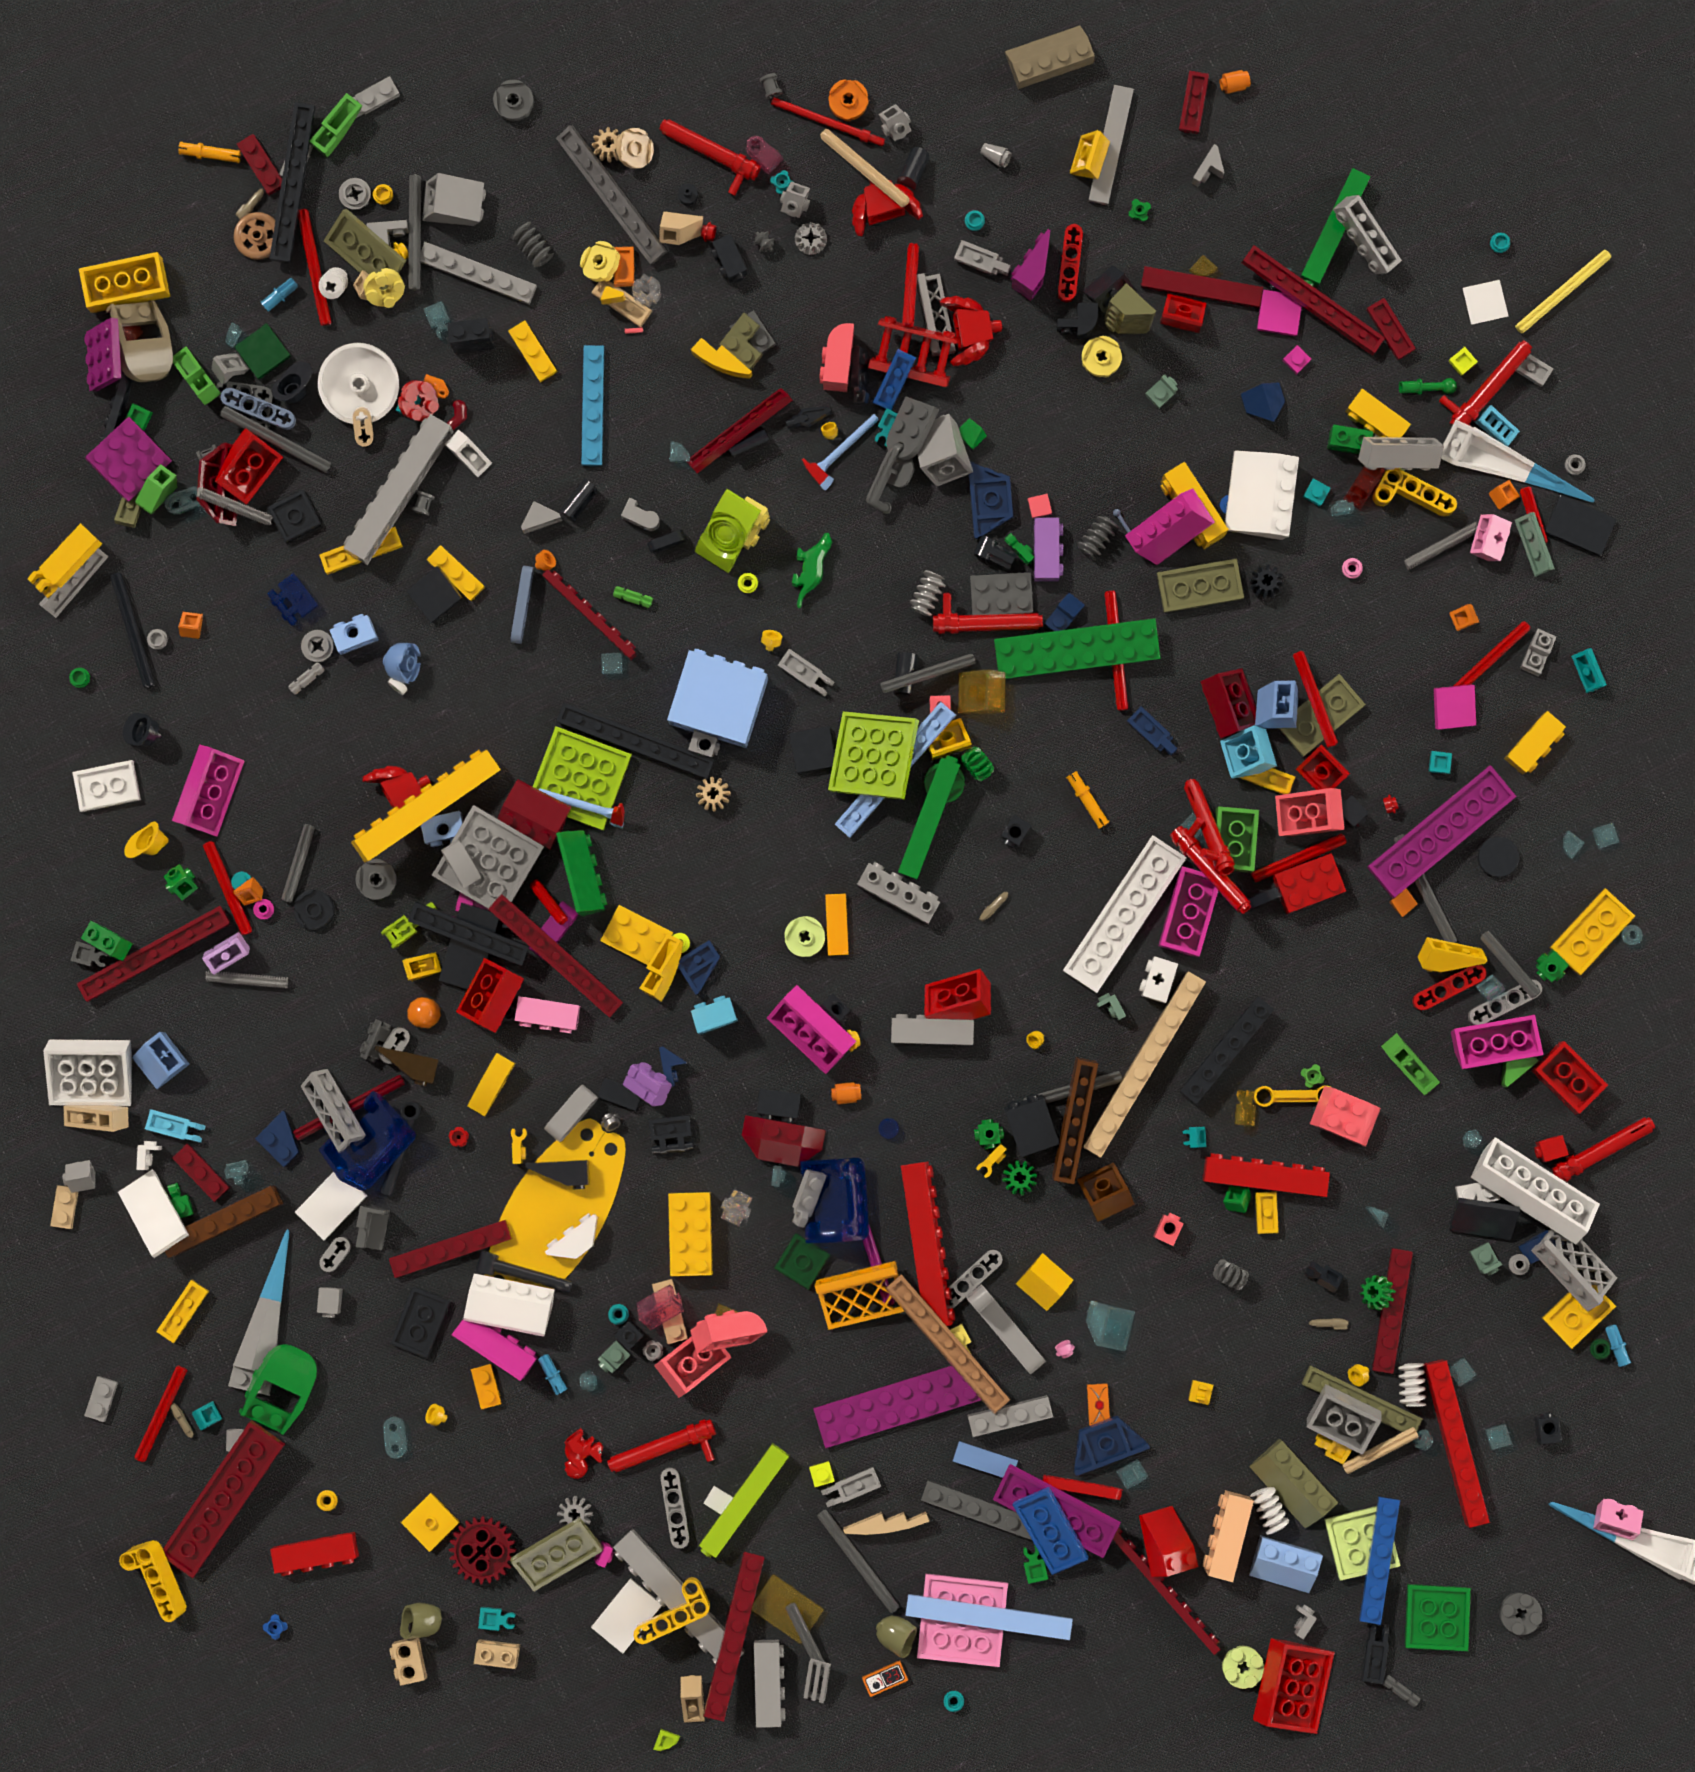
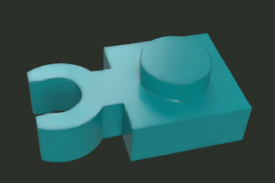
M886 408L878 425V428L883 430L876 435L875 442L878 441L879 437L883 436L886 438L884 446L887 447V437L898 413Z
M481 1607L478 1629L499 1631L500 1625L507 1629H513L515 1625L509 1624L507 1618H515L516 1614L509 1612L501 1615L502 1609Z

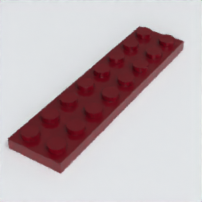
M251 1420L163 1548L166 1558L170 1563L191 1578L195 1577L285 1443Z

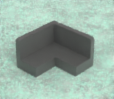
M360 1206L356 1227H359L356 1247L383 1249L390 1210Z

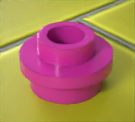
M262 899L255 903L253 911L256 917L265 920L273 915L274 906L269 900ZM263 905L267 907L265 913L260 911V907Z

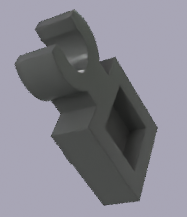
M76 941L71 961L91 967L93 961H95L98 966L107 967V964L102 963L100 959L102 956L110 957V955L103 951L96 953L97 948L95 946Z

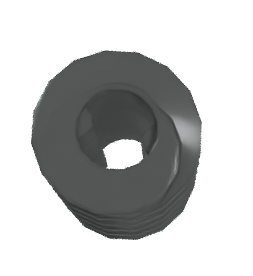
M529 221L515 231L512 239L515 243H518L519 249H523L522 253L528 255V261H533L532 266L537 268L547 263L554 253L548 254L551 249L550 246L543 248L546 241H538L541 237L540 234L533 235L536 228L528 229L531 225Z
M1097 516L1096 520L1098 523L1094 522L1091 525L1093 530L1088 529V536L1083 535V542L1077 543L1080 551L1095 561L1096 559L1093 555H1101L1098 548H1106L1103 541L1110 543L1111 541L1107 536H1115L1112 529H1120L1115 522L1105 516Z

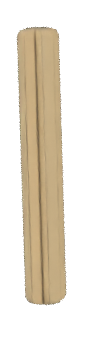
M1412 1427L1365 1451L1363 1455L1360 1454L1342 1464L1343 1468L1349 1474L1419 1437L1418 1433Z

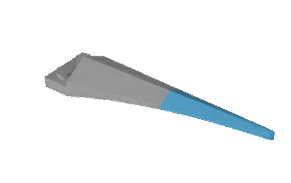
M288 1229L284 1234L234 1361L229 1387L247 1391L252 1381L253 1373L264 1362L263 1359L268 1352L277 1346L290 1233ZM264 1380L258 1393L269 1396L272 1383Z

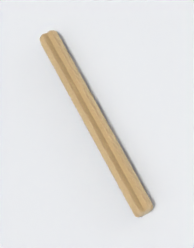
M829 129L821 132V139L897 204L905 207L909 203L907 195Z

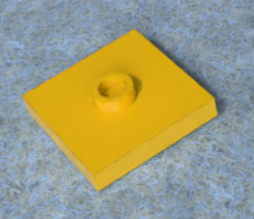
M430 1493L401 1523L430 1552L459 1521Z

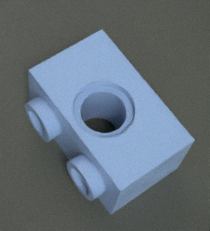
M360 614L353 617V621L348 623L343 621L333 625L334 628L330 629V633L338 653L343 655L379 640L368 615ZM353 628L358 629V635L350 638L349 631Z
M456 811L433 816L421 825L424 843L430 844L431 847L443 845L442 841L450 840L451 843L464 822L462 812ZM444 824L448 825V833L440 835L439 827Z

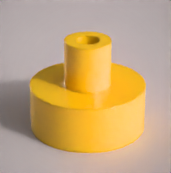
M774 630L763 631L761 642L766 645V650L773 651L774 647L781 645L782 635Z
M1356 1364L1348 1370V1378L1352 1384L1360 1387L1368 1382L1369 1369Z
M432 1404L427 1410L426 1422L433 1426L446 1422L447 1415L444 1414V1408L440 1405Z

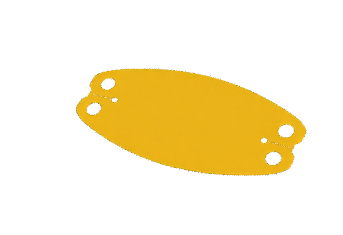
M590 1118L577 1123L560 1143L556 1140L535 1163L589 1160L590 1185H585V1189L573 1190V1186L564 1185L529 1169L511 1195L499 1222L507 1221L512 1239L491 1246L489 1252L499 1255L498 1260L565 1279L588 1251L577 1259L551 1256L545 1253L549 1249L546 1245L555 1238L558 1241L565 1236L563 1232L571 1226L574 1228L578 1227L581 1224L579 1220L588 1213L591 1216L593 1214L598 1216L596 1240L612 1207L619 1186L626 1150L624 1138L614 1132L606 1133L597 1121ZM585 1128H589L593 1132V1138L590 1141L581 1139L580 1133ZM608 1143H614L617 1146V1153L613 1156L607 1155L604 1151ZM591 1151L594 1152V1156L592 1157L589 1156V1152ZM494 1272L493 1276L484 1274V1276L494 1277L495 1275H502L505 1278V1280L549 1288L522 1279H516L515 1277H511L497 1272Z

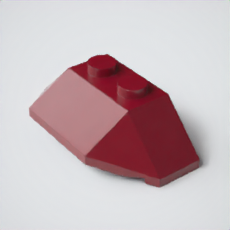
M222 443L199 460L197 489L203 487V489L205 488L238 502L237 497L215 482L233 445ZM197 497L198 503L216 523L236 526V512L234 513V511L221 508V506H216L214 503L212 504Z
M745 1115L742 1137L757 1159L798 1167L822 1150L826 1130Z

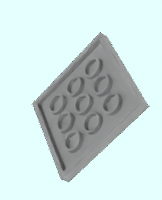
M473 805L451 844L457 840L461 842L481 878L463 888L444 856L432 876L486 908H489L500 894H503L512 902L544 846Z

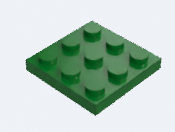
M1407 1584L1405 1647L1468 1651L1471 1588Z

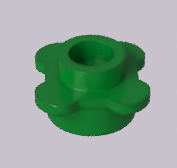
M1134 199L1131 203L1132 209L1128 215L1130 218L1144 222L1148 219L1147 213L1151 209V205L1148 202L1143 203L1138 199Z

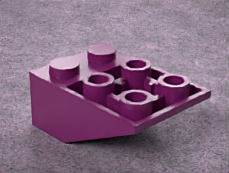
M1049 229L1045 234L1040 233L1035 241L1034 249H1029L1025 254L1022 266L1018 264L1012 272L1011 288L1030 301L1043 285L1051 231Z

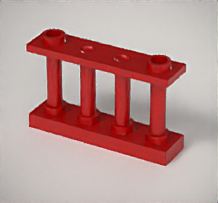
M890 316L881 318L878 325L885 326L879 354L876 355V358H871L868 368L883 372L888 371L891 361H887V351L892 329L904 331L900 350L908 353L912 333L924 336L918 364L911 368L907 378L947 387L950 381V376H947L945 372L951 343L957 344L959 337L950 331H943L941 333L916 326L912 328L903 327L902 323L896 322L897 319ZM932 338L943 341L937 370H934V372L927 371L925 367Z

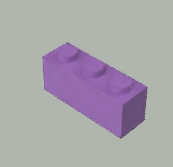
M1059 518L1034 519V581H1059V576H1063V564H1059V556H1063V544H1059V536H1063V524H1059Z

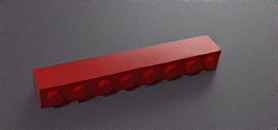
M929 1161L901 1165L920 1297L946 1326H950L953 1324L952 1321L955 1320L954 1309L950 1308L949 1300H952L951 1289L947 1288L946 1282L949 1279L947 1267H944L943 1259H946L945 1248L941 1247L940 1241L943 1238L941 1226L938 1227L937 1221L940 1213L934 1201L937 1193L931 1181V1178L934 1176L932 1165H929Z
M1441 1359L1425 1363L1424 1370L1465 1525L1470 1528L1490 1523L1447 1360Z

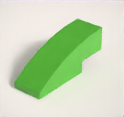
M346 93L321 123L322 127L310 140L311 145L328 158L353 124L362 105Z
M187 347L173 356L174 365L204 405L221 394Z

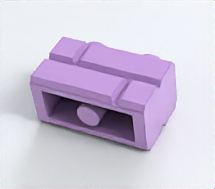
M238 932L216 945L214 949L211 948L206 951L203 961L212 974L215 975L248 955L250 948Z

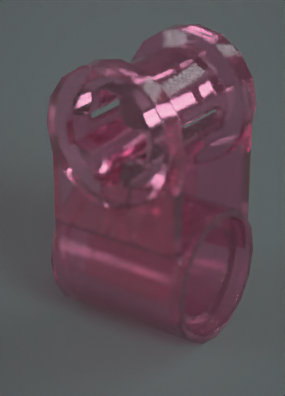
M752 136L748 139L746 148L748 156L757 161V164L761 166L763 171L771 174L784 160L783 157L761 137ZM752 145H753V146L759 145V150H758L757 148H755V149L753 150V149H752Z

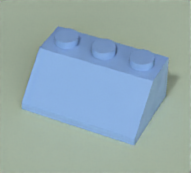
M1260 1535L1249 1576L1309 1593L1318 1575L1323 1555L1319 1552Z

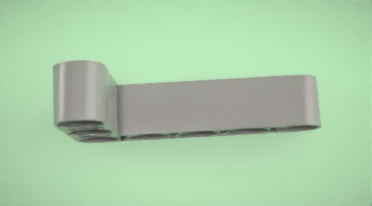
M982 1284L966 1296L971 1305L984 1318L1030 1375L1046 1362Z

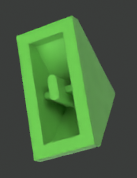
M1531 1057L1503 1062L1501 1085L1503 1087L1511 1085L1538 1062L1537 1058Z

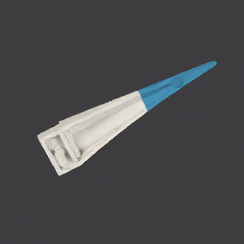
M1455 420L1443 443L1444 448L1441 459L1456 466L1514 479L1594 502L1591 496L1476 427L1473 428Z
M1555 1502L1549 1503L1554 1509L1675 1578L1683 1579L1695 1585V1540L1641 1528L1640 1534L1634 1540H1629L1593 1529L1595 1515Z

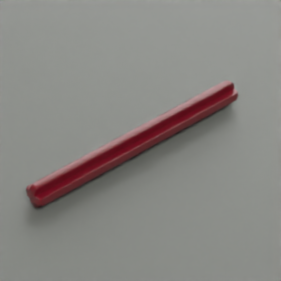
M397 1075L347 1103L352 1112L403 1086L405 1081L401 1075ZM318 1117L294 1130V1135L297 1140H301L324 1128Z

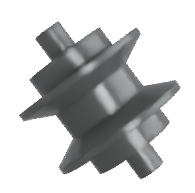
M757 231L753 245L759 244V252H766L768 250L772 252L775 238L769 239V231L765 233Z

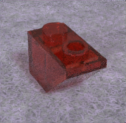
M1364 465L1343 499L1361 509L1386 469L1377 468L1376 470L1367 469Z

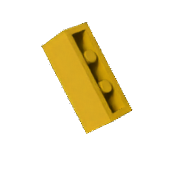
M1361 389L1345 411L1350 420L1356 423L1360 422L1364 425L1365 430L1373 431V434L1375 433L1379 437H1402L1411 425L1364 389Z
M1548 711L1543 713L1504 759L1522 775L1527 771L1531 773L1537 767L1536 761L1539 757L1544 758L1551 751L1549 746L1553 741L1557 743L1564 736L1562 731L1566 726Z

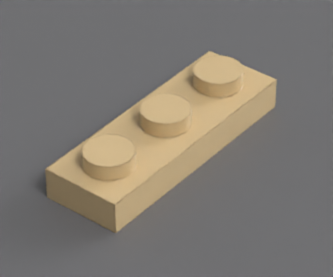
M670 1279L652 1284L667 1343L671 1344L688 1339L673 1280Z

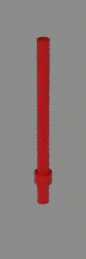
M775 97L772 99L771 105L858 137L860 141L866 143L869 141L882 147L885 143L884 138L873 135L871 131L866 129H857Z

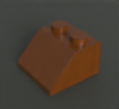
M1114 1162L1077 1179L1097 1222L1135 1205L1129 1189Z

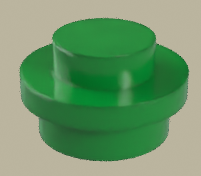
M75 668L70 673V683L77 688L87 686L90 681L89 672L84 668Z

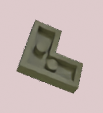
M743 313L719 344L724 346L750 370L763 356L759 350L749 343L750 339L760 328V325L749 315Z

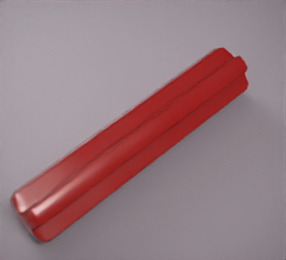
M1531 487L1522 488L1520 494L1526 513H1535L1544 541L1547 543L1548 539Z
M537 879L530 883V888L555 921L560 925L567 922L568 917L543 884Z

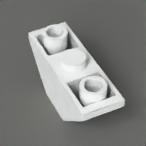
M589 1213L579 1220L581 1224L578 1227L574 1228L571 1226L563 1232L565 1236L558 1241L555 1238L546 1245L549 1249L545 1253L551 1256L573 1259L580 1257L594 1246L598 1216L596 1214L591 1216Z

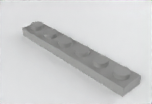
M424 242L422 247V264L530 305L537 288L536 284Z

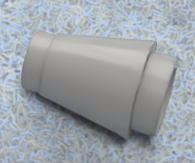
M984 143L980 154L984 155L998 167H1006L1012 155L1008 148Z

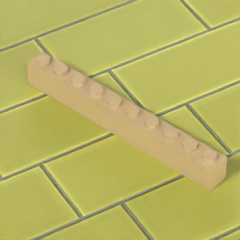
M1189 971L1186 972L1082 1147L1099 1158L1102 1157L1206 982Z

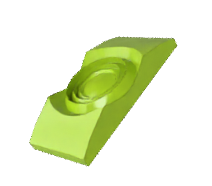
M727 489L713 511L711 519L698 541L695 552L729 573L762 510Z

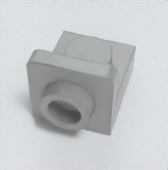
M1305 1604L1303 1607L1296 1606V1609L1305 1616L1304 1618L1300 1617L1294 1626L1296 1629L1294 1633L1302 1639L1305 1638L1317 1619L1313 1615L1315 1611Z

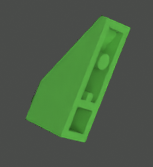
M1397 1033L1381 1046L1390 1059L1424 1096L1440 1083Z

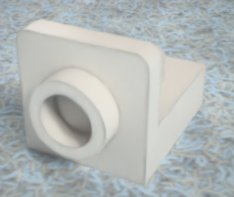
M144 1141V1145H138L136 1170H148L149 1166L152 1165V1154H149L150 1150H162V1146H156V1142Z

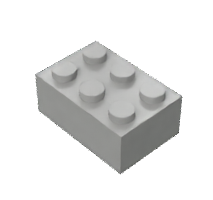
M1325 1384L1307 1417V1428L1363 1455L1382 1421L1381 1411Z

